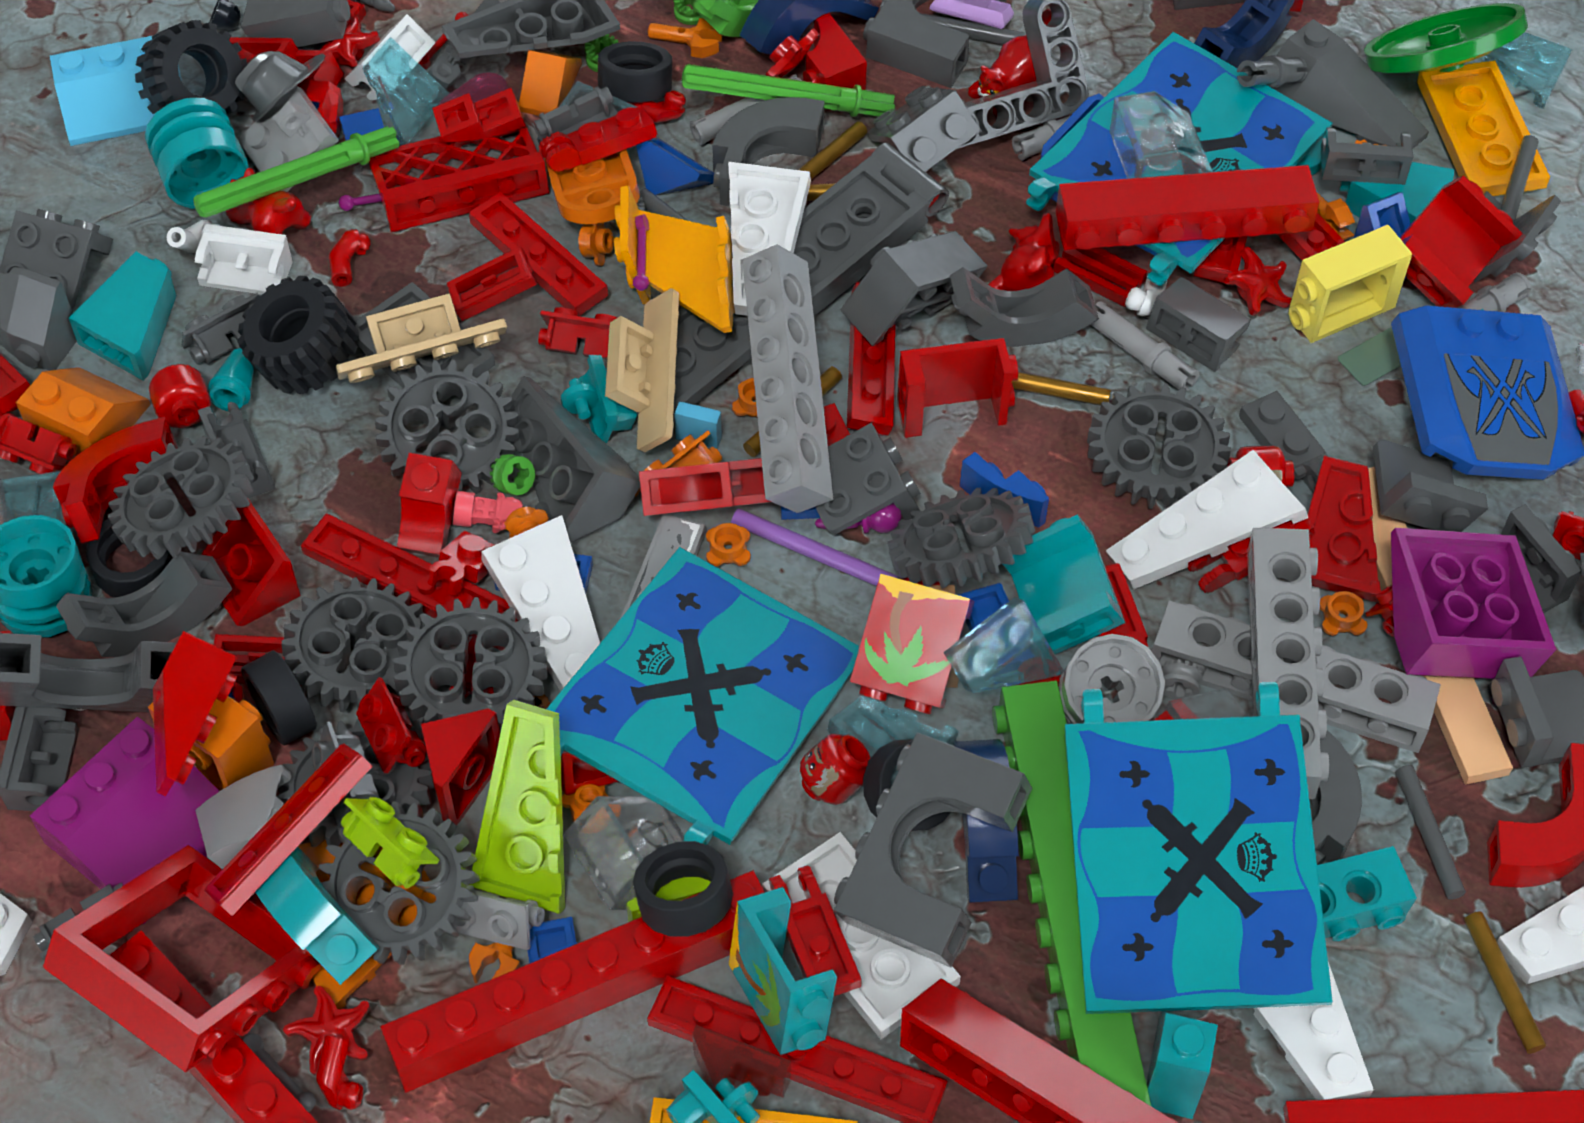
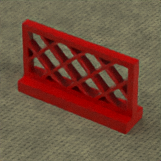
M526 126L498 136L473 141L444 142L441 136L401 145L396 149L371 157L368 163L391 232L468 214L500 191L512 202L549 194L545 161L541 152H537ZM516 132L519 134L512 142L499 139L504 135ZM471 143L478 145L473 152L461 149L463 145ZM490 148L503 152L497 159L485 156ZM430 153L440 154L434 161L422 158L423 155ZM451 158L464 161L459 168L446 165ZM393 162L400 164L394 171L379 167ZM412 167L424 171L419 178L406 174Z

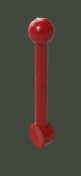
M459 12L456 14L455 20L466 17L468 14L466 12ZM444 34L415 65L418 70H426L430 67V59L448 41Z

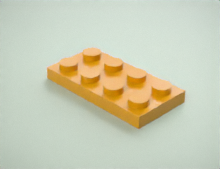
M1496 61L1466 64L1462 68L1450 72H1440V70L1420 72L1417 84L1458 176L1464 175L1468 180L1476 183L1483 193L1488 191L1492 196L1506 194L1522 138L1530 135ZM1537 149L1524 191L1547 188L1550 180V175Z

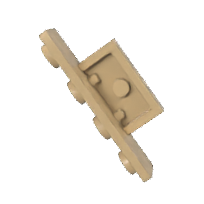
M672 288L645 304L643 327L623 316L610 322L605 397L638 412L637 449L642 452H647L670 440L674 428L673 411L676 389L675 370L679 292Z
M450 293L366 316V321L376 354L336 365L339 380L348 378L350 383H358L373 378L375 376L374 370L391 366L393 372L411 368L417 365L416 359L433 355L434 360L444 359L458 354L457 347L474 343L476 348L487 347L500 342L499 336L506 333L507 325L505 319H499L461 330Z

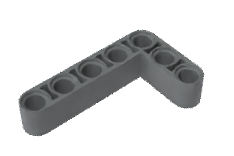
M1029 0L1024 6L1022 12L1023 23L1037 81L965 102V106L981 131L957 149L1072 114L1089 97L1070 7L1065 0ZM1046 5L1050 7L1052 14L1051 20L1047 25L1042 20V11ZM1055 45L1060 49V59L1056 64L1051 60V51ZM1066 84L1069 89V97L1065 103H1062L1060 90ZM1030 95L1033 99V109L1027 115L1023 109V103L1026 97ZM994 106L997 110V119L990 126L987 122V113Z

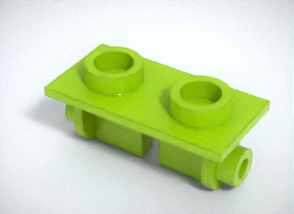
M377 797L345 799L344 803L352 811L348 812L341 820V826L344 828L343 835L366 857H373L381 846L383 849L374 861V864L394 885H403L405 888H410L420 878V873L417 870L421 864H438L440 860L426 847V839L415 830L406 828L395 818V810L387 802Z

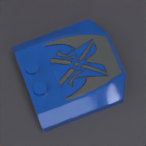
M1426 305L1399 313L1391 322L1423 454L1431 457L1436 452L1452 460V468L1466 475L1540 480L1554 475L1559 469L1567 465L1572 466L1584 457L1582 439L1577 427L1551 326L1541 315Z

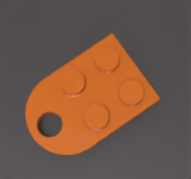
M626 149L586 165L581 164L569 170L564 169L559 171V173L550 169L546 163V158H544L559 212L563 218L570 222L598 224L614 220L615 205H620L622 186L629 185L636 204L639 201L638 183Z

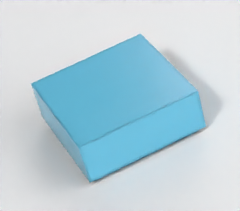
M679 402L674 413L676 439L682 441L690 434L697 439L706 431H709L711 434L704 441V444L707 447L718 449L722 438L721 412Z

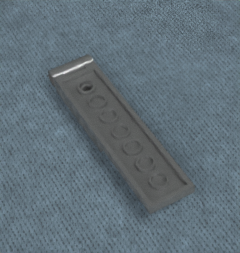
M883 143L877 147L871 156L804 209L793 254L808 262L814 316L868 273L872 267L870 261L877 252L887 246L890 248L901 246L928 223V217L938 213L947 202L949 191L890 143ZM684 307L678 310L674 417L679 402L696 404L752 358L748 316L733 313L732 332L723 333Z

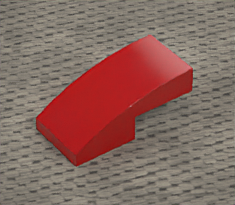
M512 88L474 102L470 93H467L432 108L444 142L485 139L526 126Z

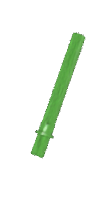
M691 64L685 65L682 72V86L687 89L763 100L784 97L825 101V109L850 112L851 117H856L858 113L879 116L895 108V95L862 90L860 85H855L854 88H846Z
M386 126L364 135L353 133L350 135L349 140L195 195L193 198L195 209L199 216L207 218L356 163L361 165L368 164L371 157L399 147V141L396 138L397 132L393 127L389 128Z

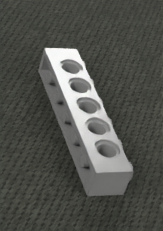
M776 244L742 259L765 499L799 513L832 501L833 490L808 262Z
M1253 528L1247 551L1253 716H1258L1255 695L1259 683L1276 682L1279 687L1280 715H1300L1309 799H1315L1320 782H1327L1329 777V755L1327 752L1320 751V739H1325L1327 714L1326 710H1318V697H1322L1324 694L1325 675L1323 668H1316L1315 656L1321 655L1322 628L1314 627L1313 615L1319 614L1320 589L1319 587H1312L1311 575L1316 576L1318 550L1317 548H1310L1309 529ZM1277 578H1284L1291 582H1283ZM1279 618H1288L1293 622H1284ZM1280 658H1289L1296 663H1286ZM1281 699H1291L1299 705H1288Z
M1169 600L1152 649V653L1160 662L1161 668L1166 661L1170 662L1171 659H1174L1176 662L1178 659H1182L1184 664L1185 660H1189V665L1194 662L1197 664L1196 667L1200 666L1204 672L1202 682L1199 683L1200 685L1253 701L1251 660L1242 657H1251L1250 625L1237 618H1225L1202 611L1199 607L1192 604H1180ZM1197 642L1207 643L1210 647L1202 646ZM1322 645L1321 655H1315L1316 668H1323L1325 675L1324 694L1322 697H1318V710H1326L1327 725L1419 753L1429 730L1441 684L1429 681L1421 675H1407L1406 673L1381 666L1378 662L1370 659H1358L1338 653L1334 649ZM1280 658L1286 663H1296L1289 658ZM1333 684H1339L1346 689L1337 688ZM1378 698H1384L1391 703L1382 702ZM1281 699L1288 705H1299L1294 700Z

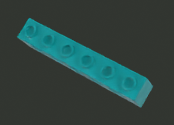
M1394 846L1317 865L1325 938L1332 937L1333 941L1349 939L1358 934L1361 929L1375 925L1381 930L1395 927L1405 921L1407 913L1417 899ZM1347 892L1360 895L1365 903L1353 901Z

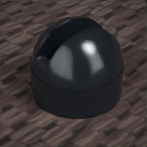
M218 0L209 22L216 24L217 29L220 31H231L239 25L241 12L233 2Z

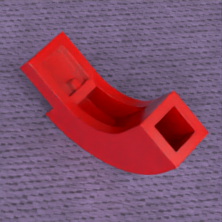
M166 417L127 427L99 440L74 457L58 474L53 484V489L62 507L63 517L67 526L75 528L81 543L99 539L104 514L109 507V502L118 498L114 489L120 486H127L123 476L125 474H136L139 471L136 466L137 462H144L146 464L151 462V452L153 451L158 452L160 455L165 454L169 443H172L176 449L178 448Z
M1570 743L1559 764L1561 815L1542 823L1498 820L1487 842L1489 886L1525 888L1545 885L1568 875L1584 861V744Z

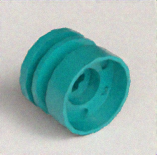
M205 98L181 99L169 103L157 111L147 124L144 137L148 150L158 169L168 197L177 205L195 209L193 203L195 195L230 183L231 179L238 180L244 176L246 169L249 168L247 158L239 140L235 137L228 115L217 102Z
M44 515L21 516L4 522L0 525L1 623L14 634L41 635V638L51 637L67 631V624L56 605L66 593L92 596L93 593L71 530L58 519Z

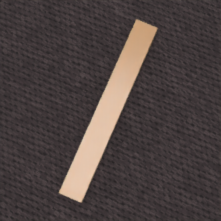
M1371 467L1368 469L1373 509L1372 522L1374 542L1377 549L1378 581H1380V587L1383 590L1392 585L1391 532L1394 528H1407V525L1404 521L1381 515L1375 467ZM1421 675L1429 681L1441 684L1434 713L1464 784L1509 776L1513 766L1474 678Z

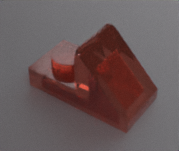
M696 1025L692 1033L694 1055L706 1084L721 1101L724 1098L715 1087L724 1078H727L733 1086L736 1080L742 1082V1084L750 1082L758 1090V1095L769 1096L772 1093L784 1098L791 1081V1060Z

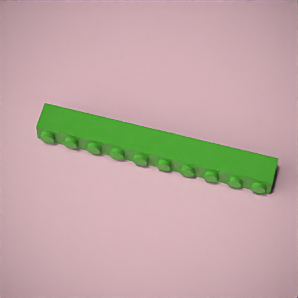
M1050 681L1002 687L999 705L992 707L993 726L996 734L1003 733L1010 768L1024 773L1032 786V791L1020 815L1023 831H1018V848L1021 859H1029L1032 874H1027L1026 877L1028 897L1031 904L1038 903L1041 918L1035 921L1036 936L1039 948H1047L1050 964H1045V980L1048 993L1057 994L1060 1009L1054 1011L1057 1038L1059 1041L1066 1040L1069 1057L1088 1066L1100 1076L1123 1090L1132 1093L1136 1098L1151 1106L1131 1012L1086 1014L1064 731L1065 724L1067 723L1058 682Z

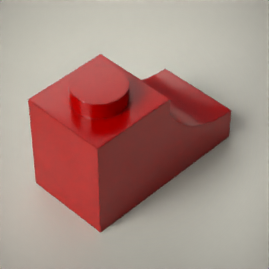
M830 13L815 19L814 29L819 33V36L814 41L815 48L806 53V70L803 71V81L846 88H854L855 85H860L862 90H866L867 61Z
M408 453L399 493L401 498V522L397 542L398 548L406 552L439 557L440 551L446 547L456 494L462 476L461 470L453 460Z

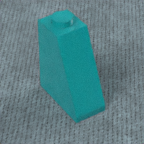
M1412 162L1405 185L1340 181L1339 191L1346 192L1345 203L1348 205L1351 213L1359 218L1364 205L1397 192H1403L1410 223H1412L1444 185L1453 181L1454 169Z
M135 251L69 317L78 345L144 381L150 373L177 296L171 279L172 273L166 264L156 258L151 260Z
M1160 1011L1146 1083L1151 1106L1154 1109L1193 1119L1210 1073L1218 1028L1217 1024Z

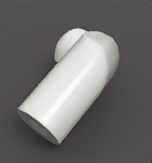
M200 220L186 229L174 227L167 233V242L174 248L189 253H196L205 224L220 225L212 224L210 220Z
M1146 279L1143 291L1140 288L1134 287L1128 293L1125 302L1126 307L1137 311V315L1150 316L1156 297L1165 291L1168 281L1162 286H1158Z

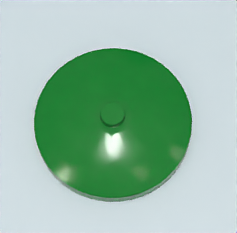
M1493 3L1464 7L1427 16L1389 30L1370 41L1364 48L1366 62L1372 71L1382 73H1419L1440 70V72L1454 71L1462 68L1464 63L1485 56L1521 36L1528 28L1524 7L1518 4Z

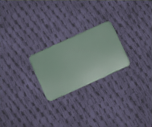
M1392 327L1338 356V361L1361 385H1368L1401 366Z

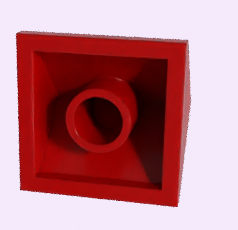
M251 502L249 506L236 508L241 516L240 520H227L225 525L228 528V532L221 533L217 531L213 537V543L208 544L201 554L213 556L231 585L232 590L224 598L222 604L237 626H245L301 596L290 559Z
M489 708L421 724L443 821L450 819L455 825H458L491 779L500 730L497 714Z

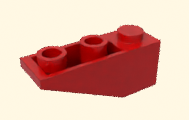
M185 631L182 632L153 687L156 792L163 796L167 795L174 782L184 785L197 760V758L188 754L195 740L203 744L205 743L217 719L216 716L209 712L216 699L223 703L225 702L237 679V676L229 673L237 658L236 656Z

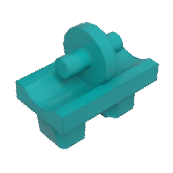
M589 355L587 359L588 371L580 378H574L569 381L570 387L564 390L560 400L562 406L570 413L578 414L579 419L584 420L588 418L591 431L603 442L607 443L612 431L631 430L636 420L637 412L605 397L607 368H605L602 355Z
M694 1070L682 1079L684 1091L666 1109L668 1117L673 1123H702L705 1119L709 1123H740L736 1119L738 1116L745 1123H756L760 1118V1115L751 1106L758 1095V1090L750 1082L735 1088L727 1078L722 1079L715 1087L724 1098L721 1101Z

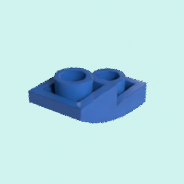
M976 452L962 461L960 487L969 495L976 488H981L982 494H986L993 488H997L999 495L1009 490L1012 492L1013 498L1021 496L1023 503H1028L1035 527H1041L1045 524L1049 497L1038 482L1030 481L1019 470L1005 479L995 464L987 463Z

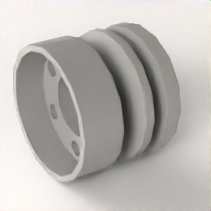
M1117 634L1095 637L1078 648L1059 679L1058 687L1067 724L1083 723L1081 710L1083 691L1086 689H1101L1102 683H1104L1107 689L1115 687L1118 691L1112 704L1107 697L1103 698L1104 723L1150 721L1162 703L1165 687L1161 664L1149 647L1132 637Z

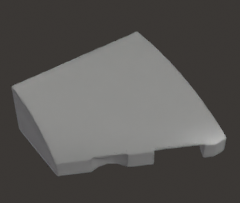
M281 764L246 776L222 789L195 810L207 857L221 869L237 855L284 805L276 797V792L281 785L289 782L291 779V773Z

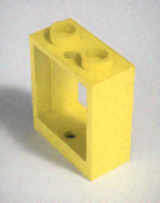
M1385 225L1303 259L1288 312L1291 323L1297 330L1303 332L1310 343H1313L1395 308L1412 252L1389 225Z

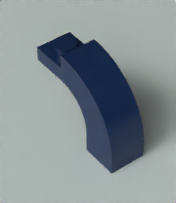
M759 0L750 12L739 35L759 52L771 55L788 36L792 35L798 41L807 26L824 14L843 12L869 20L870 17H875L879 7L870 0Z
M1246 0L1238 12L1222 26L1217 28L1203 27L1194 44L1236 68L1246 60L1258 61L1274 44L1292 18L1288 12L1295 0Z
M1000 739L953 742V746L1010 768L1006 749ZM962 813L967 899L969 903L1018 900L1016 856H1019L1017 824L1012 833Z

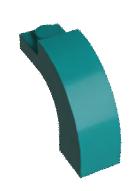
M297 847L255 893L302 950L306 948L341 985L379 949V946L328 893L316 875L319 868Z

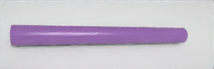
M738 508L732 517L731 523L746 528L750 533L874 586H877L880 574L899 579V576L742 509Z

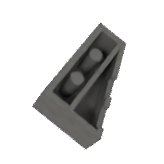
M956 231L941 235L932 234L926 239L916 242L910 240L901 246L893 248L887 246L877 252L871 259V269L840 310L866 340L874 346L884 339V334L893 325L896 324L900 330H903L911 325L912 320L909 318L910 316L923 309L930 315L952 303L951 296L954 293L950 279L952 273L964 267L979 278L988 265Z

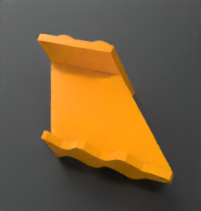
M629 185L622 186L620 205H615V219L620 230V237L614 238V249L618 262H624L626 265V277L630 289L635 288L633 286V279L637 275L638 230L635 224V217L645 214L649 222V230L646 231L645 275L649 278L650 283L647 289L643 291L637 290L642 304H646L651 300V287L661 293L672 288L679 292V305L721 332H732L733 313H735L732 288V241L725 216L716 217L717 227L639 210Z

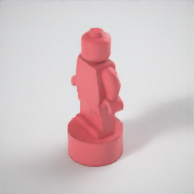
M457 491L453 525L471 528L472 524L483 523L493 525L492 532L499 533L502 530H506L504 523L510 513L523 507L519 499L505 497L503 493H497V499L495 500L476 497L475 493Z

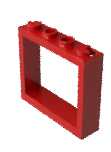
M190 845L185 846L55 928L42 967L185 1073L208 1056L214 1059L223 1049L226 1042L237 1034L239 1036L246 1035L261 1016L269 1010L273 1013L278 1011L300 987L307 989L312 977L322 969V965L306 948L302 950L287 934L255 892L233 916L204 891L205 887L222 869ZM184 896L191 899L276 960L271 966L197 1019L103 951V949Z

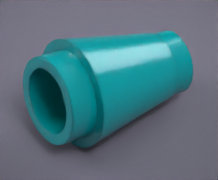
M241 348L234 349L231 352L230 356L208 384L211 402L216 407L225 411H229V402L236 403L240 409L249 402L251 397L254 366L243 355Z

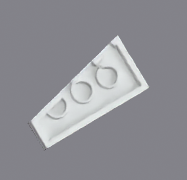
M728 162L735 314L748 316L742 259L776 244L794 253L811 184L810 172Z
M1252 450L1108 548L1106 553L1113 564L1120 563L1126 581L1133 589H1136L1188 567V562L1204 555L1210 554L1212 558L1229 551L1227 546L1251 537L1253 528H1273L1290 520L1295 524L1307 519L1308 515L1305 507L1258 454Z
M562 515L483 550L481 558L509 607L515 608L517 620L528 618L530 632H539V647H545L546 662L544 664L547 665V670L560 692L600 644Z
M1584 886L1500 936L1497 940L1504 958L1526 985L1584 968Z

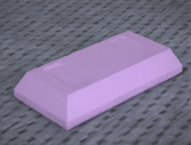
M934 0L930 5L932 11L999 29L1004 28L1014 15L1010 4L996 0Z

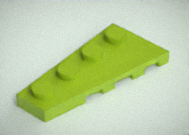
M512 700L506 705L475 852L477 861L472 866V871L480 876V881L469 885L506 898L509 897L525 902L527 900H534L538 903V907L558 914L565 909L559 713Z

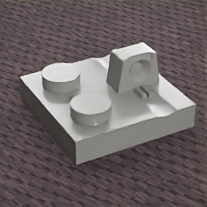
M297 85L284 94L261 119L254 122L238 138L240 144L260 172L334 146L339 141L306 93ZM292 187L286 188L281 191L288 192Z

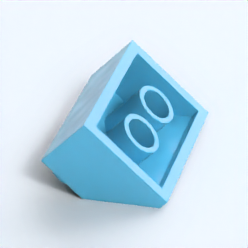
M152 36L50 55L54 85L70 146L146 131L147 124L155 113L152 114L147 108L151 104L148 98L141 99L138 91L143 90L142 83L135 82V73L141 71V67L135 64L137 57L145 54L141 48L145 42L152 40ZM178 65V73H179V77H180V79H181L180 69H179V65Z

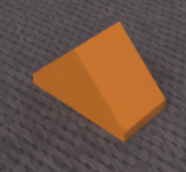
M528 50L519 100L521 112L539 116L542 112L546 114L563 106L582 65V59L549 51Z

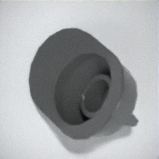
M280 51L263 52L251 59L236 77L235 84L256 109L252 120L256 122L261 119L284 94L317 69L324 61L325 54H319L303 64Z

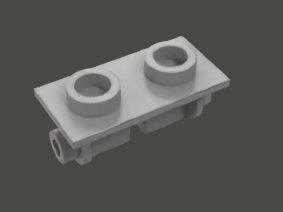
M467 885L466 889L473 892L478 897V900L475 902H463L461 908L471 918L469 921L457 918L452 924L458 933L529 950V930L533 926L539 927L542 924L545 915L544 909L538 907V903L534 900H527L525 902L509 897L502 899L500 895L476 890L474 886Z

